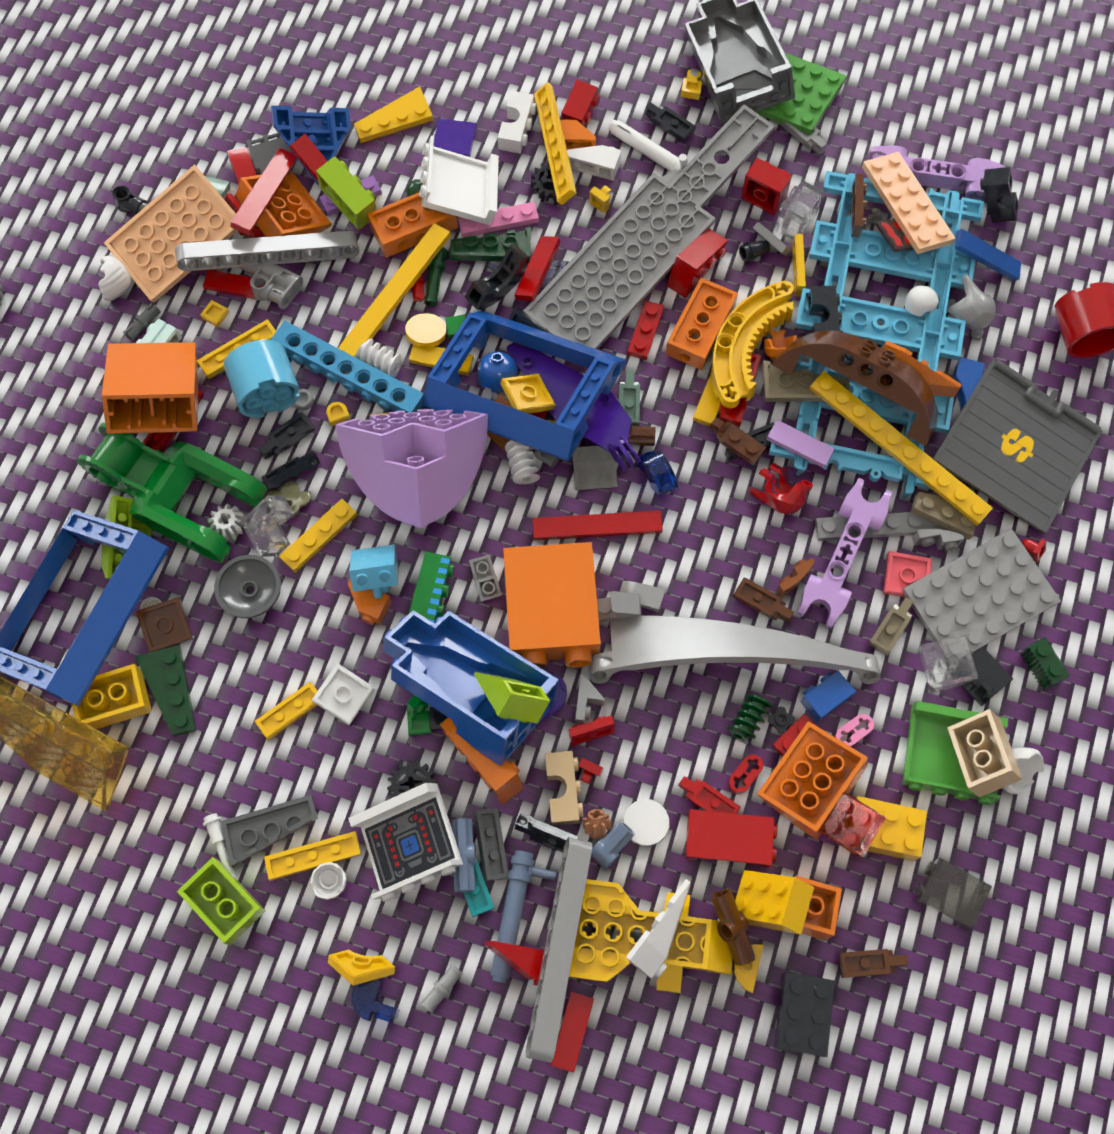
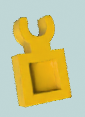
M688 70L687 76L683 80L680 97L699 100L703 82L700 81L701 72H698L697 76L691 75V70Z

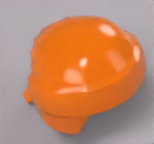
M772 330L770 334L773 339H765L764 341L765 353L774 362L788 345L798 339L797 335L785 338L786 330H779L778 332Z

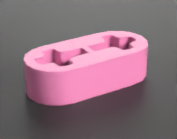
M860 714L842 726L835 733L834 737L840 740L842 734L847 735L851 732L853 735L848 739L849 743L847 741H844V743L852 747L873 730L874 721L869 715ZM866 721L868 724L866 729L861 728L859 731L855 729L860 722Z

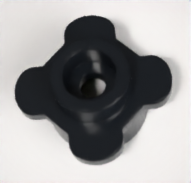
M780 706L774 715L768 717V722L779 733H785L788 726L795 723V717L790 716L786 712V708Z

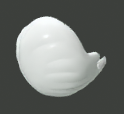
M105 256L100 259L102 265L100 271L105 273V277L99 281V287L103 299L111 301L129 289L131 277L121 261L112 256Z
M1026 747L1012 749L1023 780L1003 787L1006 792L1010 794L1021 793L1025 786L1034 783L1032 778L1036 772L1044 771L1043 757L1036 749Z

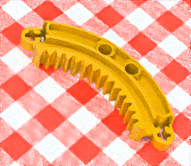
M780 281L756 291L736 306L723 323L714 347L711 376L715 398L717 401L720 399L722 405L726 408L736 407L739 404L740 398L745 397L746 401H749L754 397L756 382H753L754 376H751L752 369H750L752 353H754L755 347L758 346V341H762V336L766 337L767 331L771 332L773 327L778 328V323L784 325L785 320L791 322L794 303L793 301L788 302V300L792 298L794 291L792 283Z

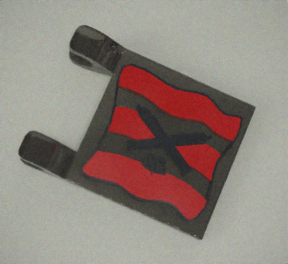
M878 208L870 210L872 214L867 215V221L875 224L894 252L914 249L895 218L882 220L881 212Z

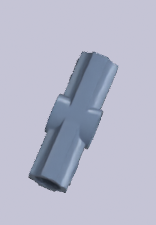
M457 818L452 820V831L463 865L455 868L454 892H474L476 887L474 871L476 847L473 844V820Z

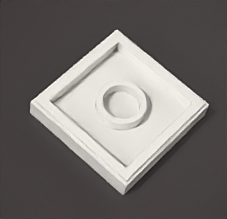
M337 663L311 701L347 725H350L375 687Z

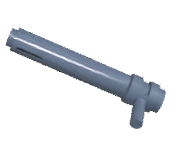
M516 850L514 856L511 857L512 869L508 872L507 879H509L497 942L516 945L527 885L531 882V877L555 881L556 871L534 867L535 860H533L534 854ZM494 954L490 974L492 981L506 983V980L510 977L511 966Z

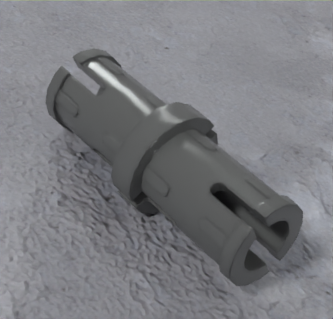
M150 303L140 315L134 318L133 323L124 330V335L131 339V341H134L144 329L148 328L151 321L161 311Z

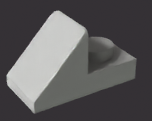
M612 591L611 597L597 599L599 623L641 616L640 595L637 593Z
M583 675L580 677L575 724L584 723L585 719L590 718L591 706L587 704L605 705V699L587 677Z

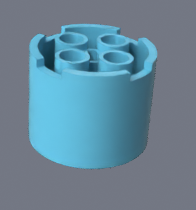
M274 340L252 341L237 347L225 358L224 369L237 406L243 415L261 418L264 417V413L278 410L280 413L291 407L299 399V386L285 348L281 343Z

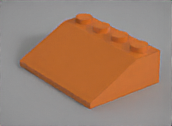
M292 171L289 172L257 222V226L266 237L320 233L332 225ZM261 175L240 178L236 197L241 204L244 203Z
M808 721L757 795L797 828L818 840L868 767V757Z

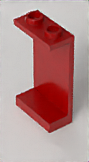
M690 809L687 821L685 860L703 858L764 865V868H769L772 862H776L777 850L773 848V839L777 838L778 825L774 824V818Z

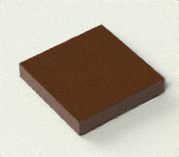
M180 597L136 611L149 652L165 649L194 639Z

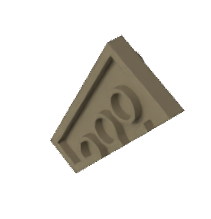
M763 360L765 402H825L809 389L820 374L811 373V370L802 369V371L796 369L789 375L772 366L771 362ZM830 375L850 391V380L848 378Z

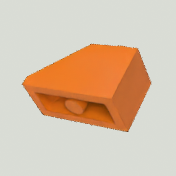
M560 120L567 150L596 146V136L577 120Z
M349 579L348 586L362 621L370 625H374V623L381 625L392 603L390 596L382 593L383 596L381 598H374L372 589L353 592L351 580Z

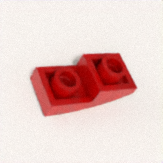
M246 147L227 151L238 185L240 178L256 175Z

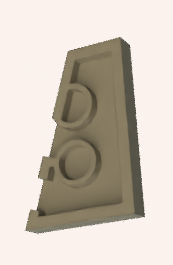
M918 492L915 496L911 513L949 531L959 533L968 540L973 537L976 525L941 496Z

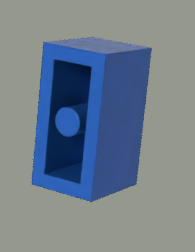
M839 670L833 675L831 672L827 673L820 679L821 684L817 687L811 685L803 692L804 697L800 702L817 723L849 700L856 692Z

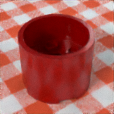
M1091 283L1090 288L1078 292L1072 290L1055 303V314L1068 355L1075 358H1089L1114 350L1113 283Z

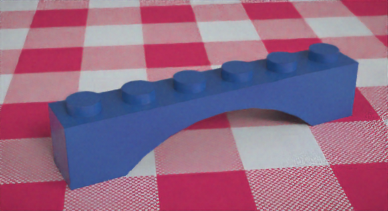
M962 357L959 358L952 377L962 384L956 394L960 412L984 374L985 363Z

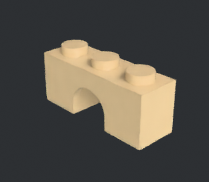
M572 751L545 753L547 781L559 780L566 786V792L562 797L549 799L551 825L579 824V817H583V805L577 801V794H581L580 780H575V771H579L578 758H573Z

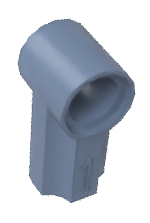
M619 821L604 839H600L593 846L591 856L604 869H607L618 858L619 852L629 843L635 833L629 826Z

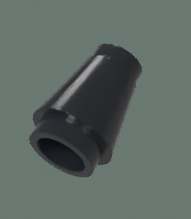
M767 240L744 242L739 247L741 259L748 262L770 251V244Z

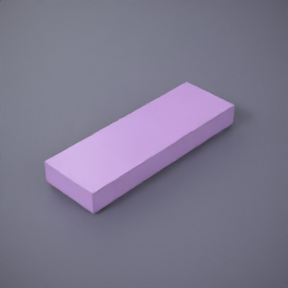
M776 420L766 439L822 468H825L835 449L779 420Z

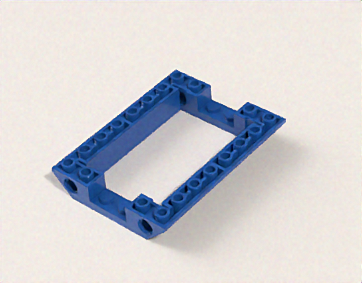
M486 311L469 313L428 375L422 405L424 408L434 409V411L453 410V414H464V411L488 414V432L568 462L588 429L587 415L601 392L609 394L627 360ZM491 333L494 336L587 367L588 370L556 423H552L458 388L461 383L458 370L473 347L482 350L487 342V337Z
M73 510L0 631V675L35 686L46 694L79 707L169 548L138 530ZM74 537L90 545L98 542L116 548L124 556L59 668L56 669L13 652L12 649L76 544L77 539Z

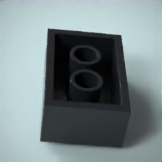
M790 972L782 973L774 1049L817 1057L828 1056L835 980Z

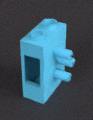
M395 544L352 550L349 573L353 592L372 589L374 598H381L383 596L382 593L389 592V586L398 585V559Z

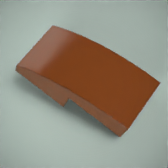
M813 558L807 561L802 559L795 563L790 574L791 576H787L779 581L780 584L776 590L779 597L782 598L789 594L804 581L815 563Z

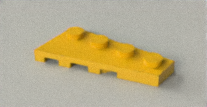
M418 87L354 123V127L360 143H364L433 121V115L421 87Z

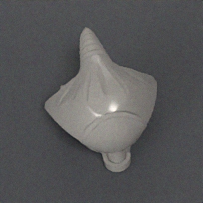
M965 274L962 277V284L964 285L966 297L959 302H956L955 299L948 300L946 313L949 312L959 320L966 321L965 326L971 329V337L980 339L983 335V329L995 318L996 304L990 295L983 293L971 278Z

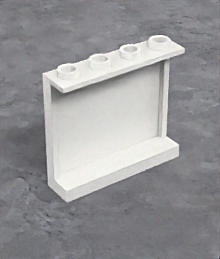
M431 136L429 142L424 144L422 155L425 156L421 168L424 169L420 179V183H423L419 193V197H422L421 206L491 225L497 213L499 156L491 154L488 162H484L434 147V136Z

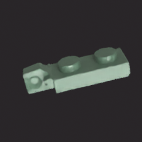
M626 370L625 382H620L619 403L632 419L631 426H639L640 385L639 382H634V371Z

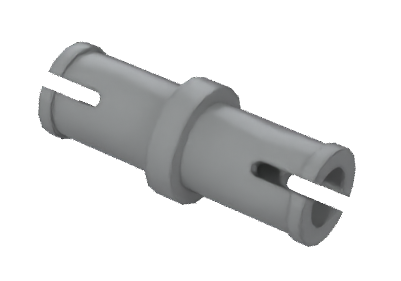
M451 964L441 979L434 982V988L421 1002V1005L433 1013L445 995L449 996L451 993L449 990L463 973Z

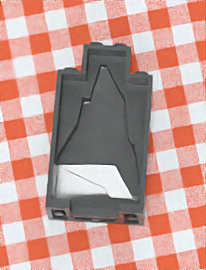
M705 0L696 3L699 18L684 23L687 39L704 75L709 96L721 124L728 122L743 105L757 112L795 98L792 67L758 0H748L738 4L737 0Z

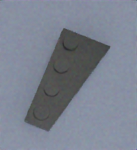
M308 795L221 821L230 866L234 867L318 819L313 796Z

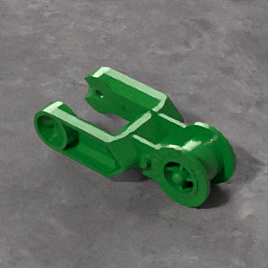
M101 423L98 430L104 436V439L91 457L80 455L77 458V463L82 469L114 490L127 493L132 497L133 502L129 513L147 527L212 561L223 563L231 548L226 544L227 539L212 529L198 525L173 512L195 477L229 493L237 500L252 507H257L268 491L266 486L252 475L189 443L175 442L165 452L155 451L140 442L139 439L134 438L132 434H107L105 423Z

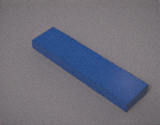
M962 228L956 231L954 249L1014 282L1020 279L1021 262Z

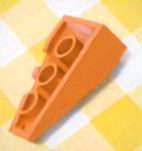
M886 341L883 349L893 351L897 357L914 367L926 380L933 395L956 396L962 384L942 371H933L928 367L929 363L925 360L919 362L911 356L912 352L908 349Z

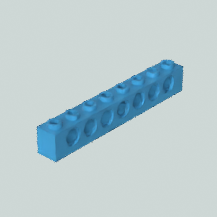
M287 321L282 323L271 338V340L277 341L284 346L287 356L296 364H304L313 373H321L330 382H338L349 392L353 393L355 391L363 399L369 402L372 400L385 411H405V413L417 412V410H422L424 393ZM364 380H368L367 383H364V384L361 383V382L364 381ZM382 389H385V390H386V391L383 392V393H379V392H378V391H380V390H382ZM397 399H404L402 402H396Z

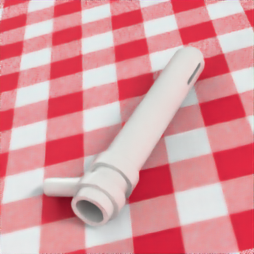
M613 120L609 126L611 134L670 172L676 170L679 174L688 164L686 154H681L678 158L622 121Z

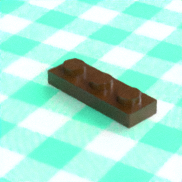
M856 174L852 184L851 237H860L862 229H866L867 217H864V212H866L867 200H864V195L867 192V183H864V174Z

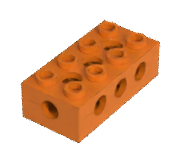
M419 193L367 213L370 228L386 258L418 245L434 223L448 231L457 229V216L421 206L422 197H419Z
M700 278L667 341L665 355L703 370L715 347L716 339L723 323L736 306L738 293Z

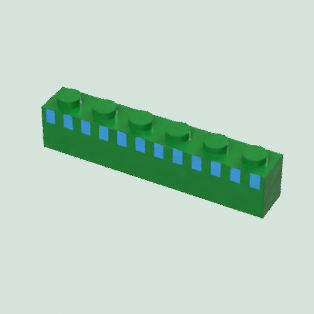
M425 552L409 614L415 611L432 623L439 616H443L445 608L442 605L443 599L448 597L450 585H447L449 577H453L455 565L452 564L450 556Z

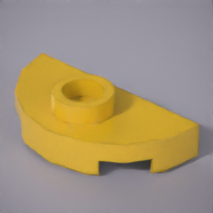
M758 944L751 945L755 954L753 962L738 966L734 961V975L737 982L744 990L750 993L754 991L763 945Z

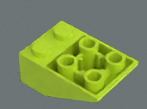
M479 672L474 673L480 687L500 718L515 719L524 723L539 722L550 702L541 687L511 678Z

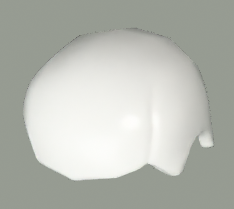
M928 286L914 287L909 291L905 299V309L919 317L928 311L931 314L939 303L938 295Z
M327 862L320 864L313 871L310 885L317 897L328 900L337 898L344 891L347 878L342 867L338 864Z

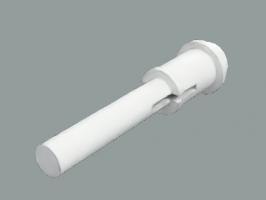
M217 813L208 815L203 818V826L207 827L211 844L216 846L221 863L237 879L234 868L230 866L224 834L220 824L221 817H218Z

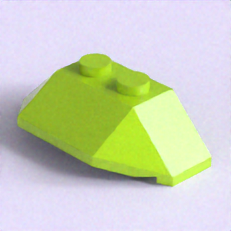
M113 495L105 520L138 530L151 537L152 529L129 513L133 499ZM102 544L101 567L105 578L110 579L124 555L116 548Z

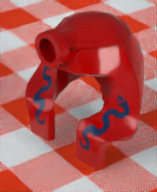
M773 463L769 466V469L779 474V489H777L775 474L765 468L761 469L759 474L767 480L764 486L765 493L755 488H750L749 493L778 513L794 514L798 512L805 504L806 494L808 490L812 489L813 484L807 480H801V482L792 486L788 480L786 469Z

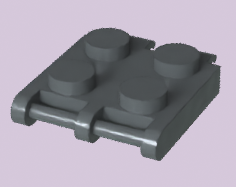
M279 133L268 136L265 134L262 138L252 141L250 139L246 140L257 174H263L279 148L291 152L282 137L273 139L279 137Z

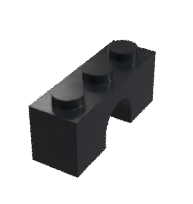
M1010 167L985 169L984 178L980 180L981 191L984 190V203H987V215H991L992 223L1017 221L1019 203L1016 192H1012L1013 177Z
M811 286L807 297L809 315H819L825 319V322L814 323L811 333L827 330L843 332V330H840L842 314L838 312L840 294L836 293V286Z

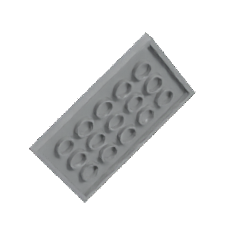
M1012 528L902 589L905 594L904 596L914 601L911 607L949 665L1061 602Z

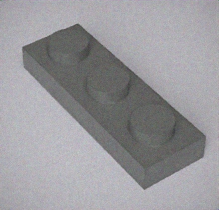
M498 808L476 810L473 812L484 881L507 879L508 867Z

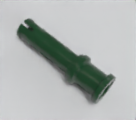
M444 247L441 248L427 267L429 278L424 304L430 307L437 306L440 279L445 270L444 260L448 253Z

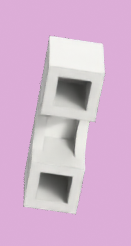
M511 91L507 103V119L516 121L513 123L502 122L498 134V150L521 154L523 146L526 147L528 140L527 130H531V116L535 115L537 104L534 103L533 94Z

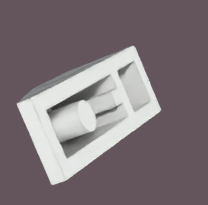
M604 145L567 150L572 170L614 181L621 162V150Z

